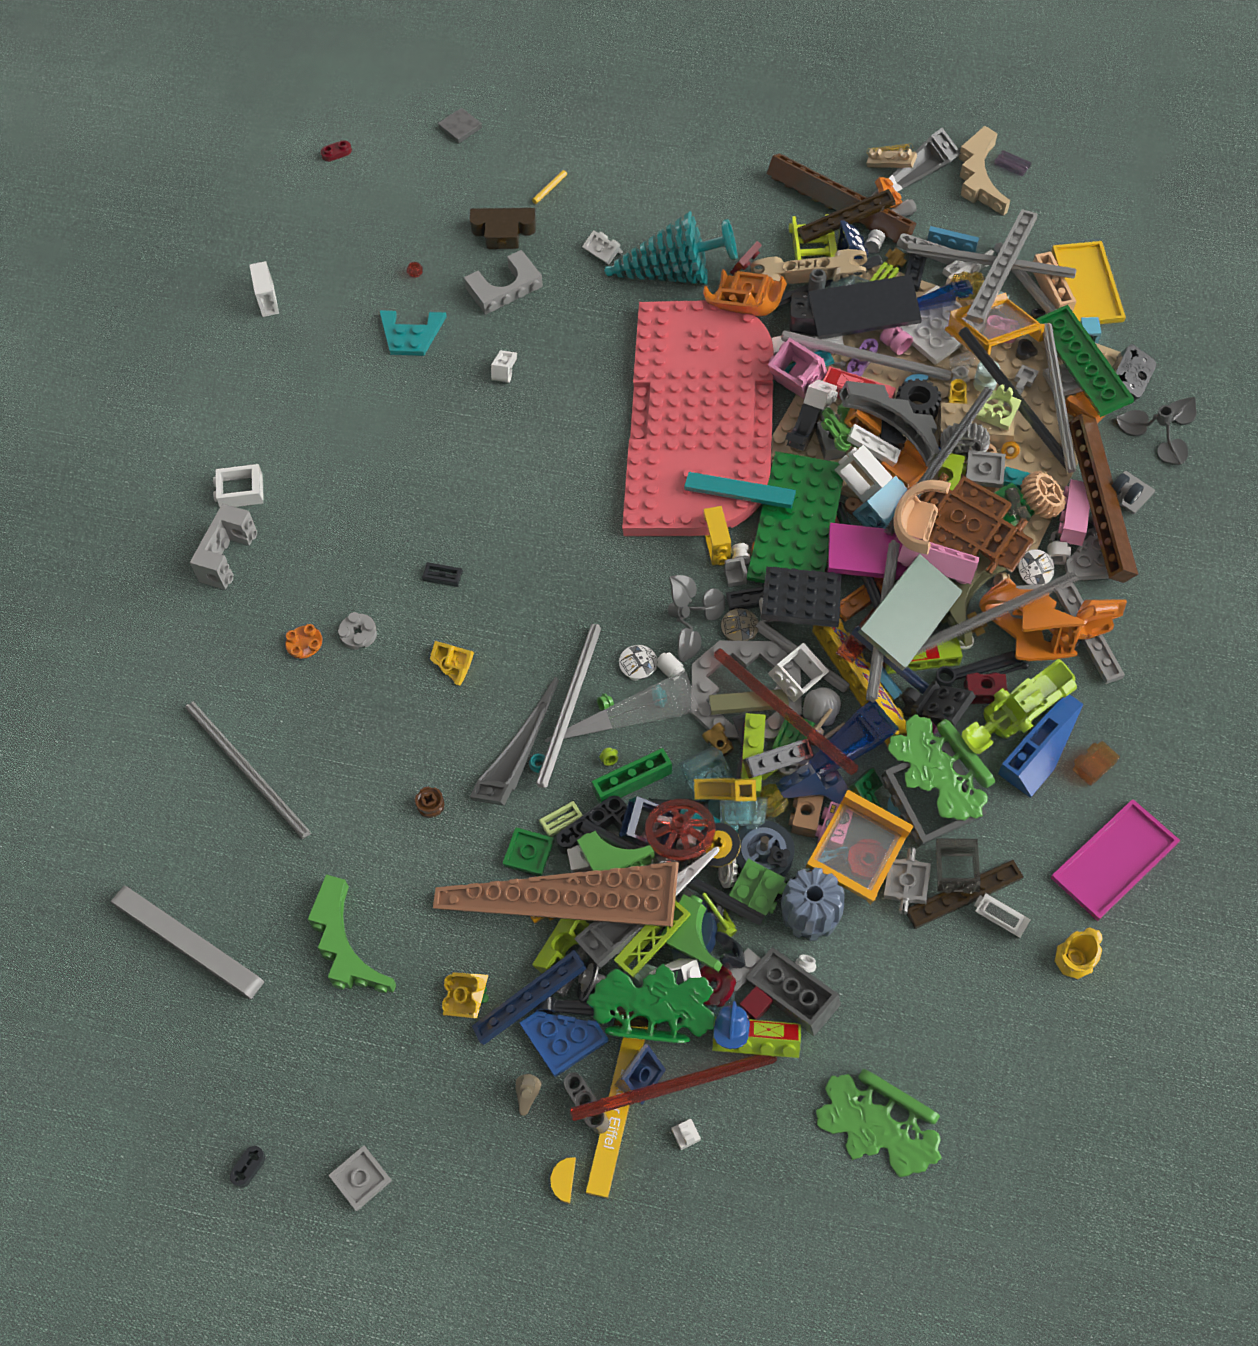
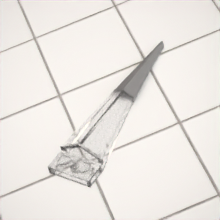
M687 673L667 678L567 728L564 739L629 725L679 717L699 710ZM552 736L545 739V742H550Z

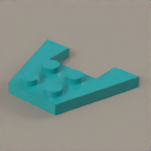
M379 310L390 355L424 356L447 317L446 312H429L427 325L395 324L396 311Z

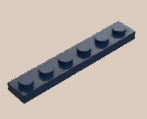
M575 950L472 1025L479 1042L485 1045L585 971L586 967L579 954Z

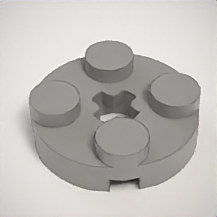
M357 612L349 614L341 622L338 630L342 643L353 650H358L359 647L363 646L365 648L370 646L377 637L376 625L373 619L368 615L358 614ZM361 629L362 633L354 634V630Z

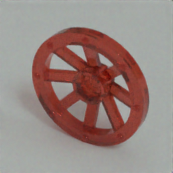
M687 799L666 801L654 808L649 814L645 824L646 839L652 849L665 858L672 860L692 859L703 854L712 845L715 838V821L710 811L698 802ZM678 809H687L688 811L685 814H680ZM668 811H671L673 817L661 816ZM695 813H697V814H699L703 819H690V818H691ZM655 822L668 824L653 831ZM692 826L708 827L707 835L704 836ZM671 832L664 846L657 841L656 838ZM687 835H692L701 843L690 848ZM676 837L681 838L684 850L671 849Z

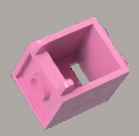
M790 337L781 344L778 353L771 357L768 364L770 372L773 374V379L805 399L808 386L817 379L822 381L827 373L823 358ZM791 361L795 362L796 365L789 374L784 372Z

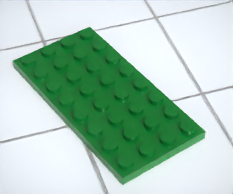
M775 451L768 485L796 490L792 509L763 504L747 580L765 583L766 566L825 572L828 558L830 523H835L843 485V479L835 471L840 465L838 462Z

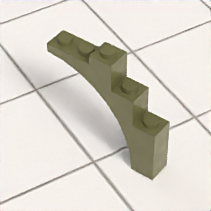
M980 551L976 556L979 557V562L971 584H961L956 579L948 578L963 592L941 620L942 624L948 622L952 628V626L954 627V625H959V623L961 624V622L966 621L967 609L976 591L987 580L1006 570L1004 567L997 566L992 575L987 573L985 569L991 561L980 554ZM970 629L969 632L967 631L966 633L964 631L962 635L960 633V636L958 635L957 637L959 641L962 640L965 647L973 644L972 631Z

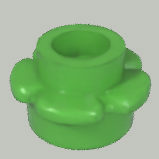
M604 693L601 697L597 698L600 711L606 709L607 712H610L612 710L614 702L611 696H607Z

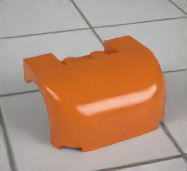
M722 269L721 281L716 293L711 294L708 287L705 286L703 295L708 304L719 309L761 317L772 313L778 307L787 283L783 276L780 277L779 282L774 281L767 274L737 271L734 276L727 275L725 269Z

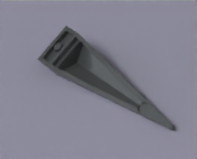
M557 677L553 679L542 699L517 735L489 769L478 779L470 795L473 801L505 806L510 793L515 791L559 682Z

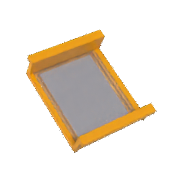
M1005 292L996 297L983 324L966 320L967 313L972 305L970 304L950 311L948 326L945 327L947 333L972 352L959 335L960 330L967 327L990 355L992 346L1029 334L1038 342L1043 341L1045 324H1040L1010 301Z
M847 790L805 867L812 870L815 867L822 868L823 873L826 875L832 873L838 879V885L865 899L871 905L913 825Z

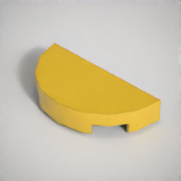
M576 1157L560 1161L554 1167L550 1177L551 1188L555 1196L567 1204H570Z

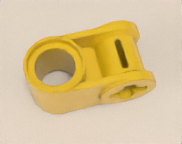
M955 379L951 382L947 403L967 404V385L965 381Z

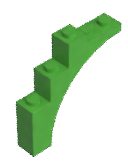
M326 874L308 921L314 930L324 932L318 949L323 958L331 961L334 960L328 975L332 986L344 990V988L352 989L355 981L356 985L364 988L368 985L375 987L374 989L381 993H387V991L393 993L396 987L394 979L378 973L366 965L349 945L343 919L344 902L349 886L346 880Z

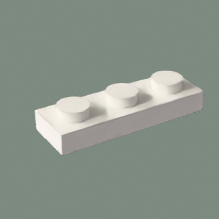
M854 424L847 438L848 442L859 448L864 445L874 457L886 462L888 465L893 467L897 463L901 450L860 426Z

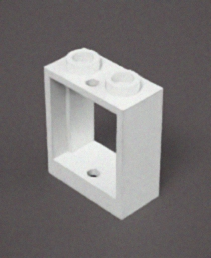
M266 261L250 264L255 296L262 316L279 314L274 285Z
M864 445L859 449L853 448L838 461L840 465L835 469L863 503L893 478ZM854 460L874 484L870 486L850 462Z
M259 464L216 469V477H213L216 491L213 492L214 501L218 502L220 507L222 503L233 507L263 504V474ZM252 478L251 491L223 494V481Z
M802 643L768 674L786 695L795 702L823 678L829 670ZM792 659L811 679L803 688L783 668Z

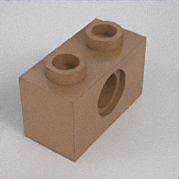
M824 795L794 798L793 807H796L795 814L791 813L789 825L792 826L791 833L815 838ZM808 811L810 815H803L801 812Z

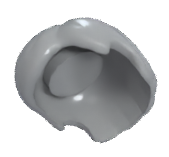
M824 687L811 690L804 700L803 717L808 721L814 722L815 726L831 708L833 711L822 726L832 725L840 711V697L835 691Z

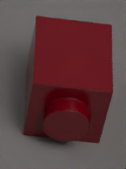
M756 986L740 1003L739 1007L746 1011L748 1020H759L770 1009L773 1000Z

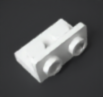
M593 230L582 247L609 265L617 253L622 254L623 251L620 249V244L613 239L612 241L608 240V236L603 232L597 233Z

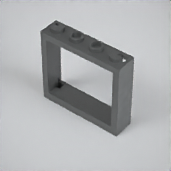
M949 742L943 744L942 752L947 753L949 756H954L955 753ZM959 761L953 762L952 767L957 774L966 775ZM903 762L885 770L881 775L884 782L883 786L889 790L893 805L898 807L901 813L900 818L913 825L909 835L917 843L918 847L982 818L978 817L976 819L970 816L965 821L957 820L925 835L894 776L910 768V763ZM957 777L959 781L963 779L962 777ZM965 780L962 784L963 792H966L969 785L966 784L968 780ZM971 789L970 795H973L974 791ZM982 807V815L984 816L987 813L984 807Z

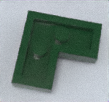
M871 768L849 786L851 792L882 808L874 793L883 784L875 769Z

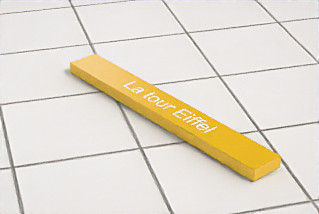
M630 1026V1027H633V1028L648 1029V1027H635V1026ZM627 1037L622 1039L605 1110L610 1126L606 1132L599 1135L586 1194L608 1199L631 1102V1097L616 1087L615 1083L637 1051L644 1045L645 1039Z

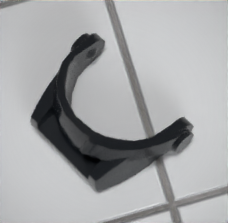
M722 931L717 932L716 940L721 944L726 953L720 956V962L729 970L743 968L746 963L741 945Z

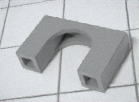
M522 250L507 256L508 267L516 277V280L508 286L496 287L490 285L479 271L464 277L466 290L485 315L543 287L542 275Z

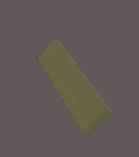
M782 689L709 695L711 715L789 708L788 697Z

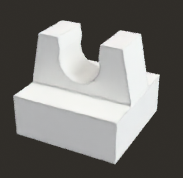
M692 1119L671 1128L681 1150L701 1141Z

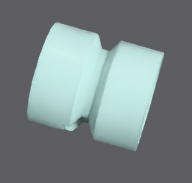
M979 362L973 382L975 389L979 392H982L985 389L984 387L994 390L997 382L983 364Z

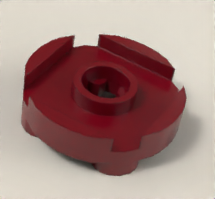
M723 965L719 972L710 967H702L700 969L701 977L706 978L709 981V985L711 982L717 981V987L713 989L710 998L703 1002V1004L710 1007L724 1006L733 994L736 985L735 977Z

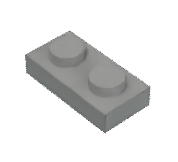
M749 948L744 952L746 965L740 969H730L736 979L733 991L735 994L748 982L745 977L761 960Z

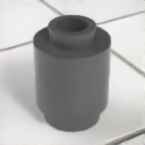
M814 269L809 275L808 291L825 289V272L821 269Z

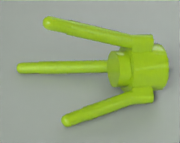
M703 893L702 896L720 921L717 924V932L722 931L732 937L737 930L725 907L723 911L724 919L707 894Z

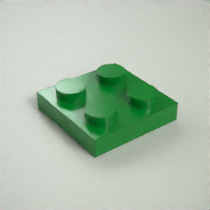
M516 827L506 852L503 866L532 875L542 876L554 844V838Z

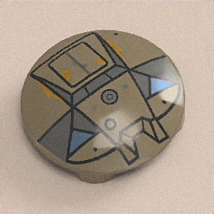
M734 609L723 617L721 629L728 641L753 640L758 632L756 627L758 619L748 610Z

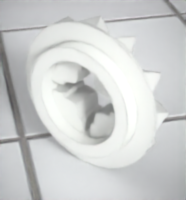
M736 858L730 864L718 868V877L724 888L733 887L737 881L738 865L736 864Z

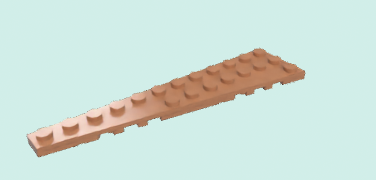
M669 862L648 866H632L630 868H613L602 871L595 870L530 877L527 879H511L509 881L435 888L433 908L673 927L679 863Z

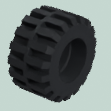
M919 378L914 381L910 379L908 383L904 382L902 386H899L896 399L908 400L913 413L932 415L935 420L941 403V393L938 391L937 386H933L934 383L932 382L928 383L927 380L923 379L922 381ZM913 401H918L923 404H915L913 403Z

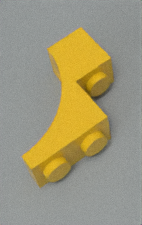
M734 778L694 779L695 800L756 801V780Z

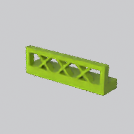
M676 900L674 911L677 908L683 915L678 920H673V927H667V933L664 936H656L664 926L645 925L614 959L615 963L631 977L634 978L691 915ZM652 941L653 948L649 952H641ZM638 956V964L631 970L628 965Z

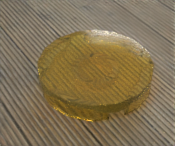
M767 784L761 787L760 798L750 802V810L755 816L760 811L763 820L770 816L773 818L784 811L788 805V799L782 796L776 784ZM760 803L764 805L763 809H757L756 806Z

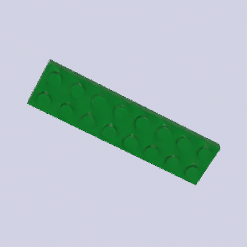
M1068 304L1036 319L1040 324H1052L1057 355L1100 417L1134 402L1132 394Z

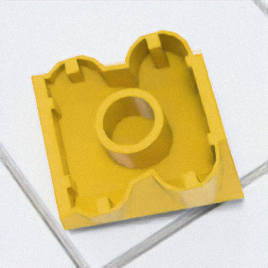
M453 972L451 975L446 976L444 987L448 994L442 1002L443 1015L477 1018L488 975Z

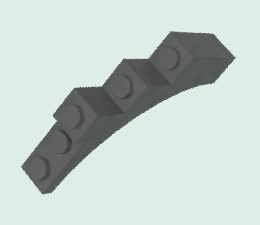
M846 381L839 393L843 407L870 413L895 427L916 447L926 466L930 467L929 465L935 460L934 458H936L940 451L934 436L937 426L933 416L913 413L908 400L889 398L885 385Z

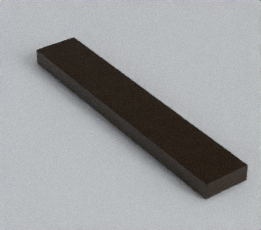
M887 189L797 228V231L803 243L806 244L840 228V221L844 220L852 224L896 205V201L890 190Z
M1011 860L927 899L926 904L918 903L909 907L906 915L914 929H917L977 901L980 895L984 897L985 894L990 895L1022 880L1024 876L1014 860Z

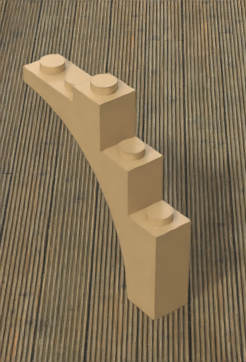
M984 126L961 146L959 159L965 162L962 164L960 177L965 180L961 196L972 203L979 200L1004 216L1008 212L1010 200L994 187L985 169V158L995 146L998 133Z

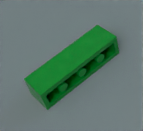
M661 748L593 780V793L599 804L613 795L622 798L672 774V763L665 750Z

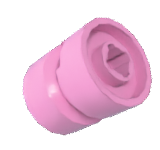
M901 327L884 329L880 335V340L886 346H890V349L897 355H901L909 349L913 342V337L906 331H903Z

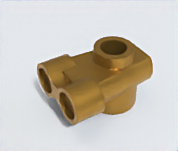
M719 722L703 733L702 737L707 744L710 743L722 757H725L734 748L732 742L728 740L724 733L726 729ZM724 742V745L719 747L720 743Z

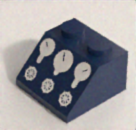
M844 220L840 221L837 244L839 250H863L868 258V249L864 247V238L860 236L858 229ZM860 255L854 257V259H862V258H863V257L860 256Z

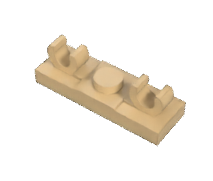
M870 148L866 164L867 167L912 168L917 158V153L912 152L911 149L903 152L902 148L899 151L882 152L880 148L877 151H873Z

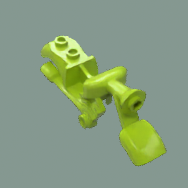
M1057 659L1031 680L1029 678L1024 680L1010 694L1002 688L993 695L996 698L994 699L995 701L984 708L983 715L986 724L981 727L978 722L971 724L962 732L963 740L974 753L980 754L993 744V741L989 739L993 733L1006 739L1018 731L1025 733L1033 727L1031 722L1034 718L1061 697L1065 698L1077 689L1074 674L1062 660Z

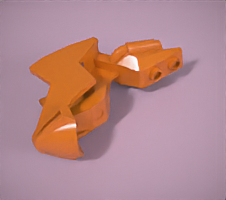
M1005 578L993 586L981 598L979 606L982 612H988L993 607L995 608V606L1006 603L1008 600L1010 601L1013 598L1015 599V597L1017 598V596L1024 595L1028 591H1033V589L1016 588V584L1011 579ZM1048 593V595L1045 594L1046 596L1043 595L1041 598H1036L1037 600H1032V603L1029 601L1030 604L1028 602L1025 605L1023 604L1021 608L1019 606L1018 608L1016 607V610L1013 608L1012 615L1022 616V619L1011 616L1007 611V614L1005 613L1003 616L1000 614L1001 617L998 615V618H991V620L1016 639V659L1026 661L1056 660L1075 657L1078 654L1074 650L1078 639H1090L1113 630L1114 623L1112 619L1123 616L1127 601L1085 600L1076 617L1056 610L1057 602L1049 597ZM1042 630H1050L1053 634L1051 642L1044 641Z

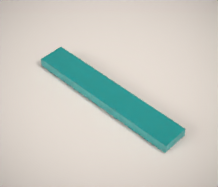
M694 472L688 473L684 489L687 491L792 509L796 490Z

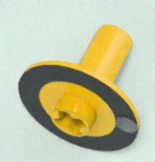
M713 823L706 826L696 839V852L699 858L715 847L720 849L707 863V865L712 867H723L735 860L740 851L741 843L738 833L733 827L725 823Z

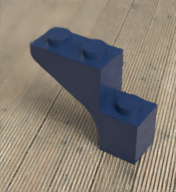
M810 763L799 767L798 770L788 776H784L775 783L784 798L824 795L838 804L841 803L847 790H849L838 770L820 779Z

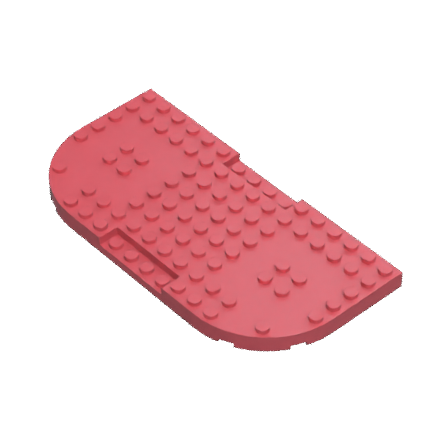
M706 300L639 302L632 419L628 445L622 525L624 536L710 535L707 522L704 520L703 509L722 506L727 528H733L748 519L762 504L684 489L689 472L768 485L771 473L773 374H771L768 364L774 355L771 336L765 325L756 316L722 310L708 304Z

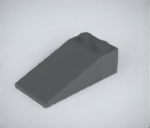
M773 947L745 977L754 987H759L773 1000V1004L796 1024H801V1027L812 1036L819 1032L841 1006L838 993Z

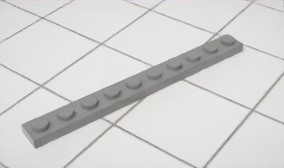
M1021 210L973 301L966 320L980 324L984 323L1037 219L1038 213Z

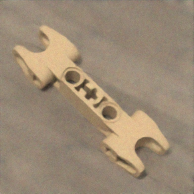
M845 249L837 251L834 257L828 258L822 257L783 262L779 257H767L752 262L750 268L751 273L767 274L774 281L780 282V277L783 276L787 284L809 282L810 273L814 269H821L825 272L826 280L833 279L836 284L844 285L867 278L866 268L860 266L867 262V254L863 250ZM858 255L863 257L862 259H854ZM762 266L763 269H755L754 267ZM855 272H862V273H863V274L860 275V276L854 275Z

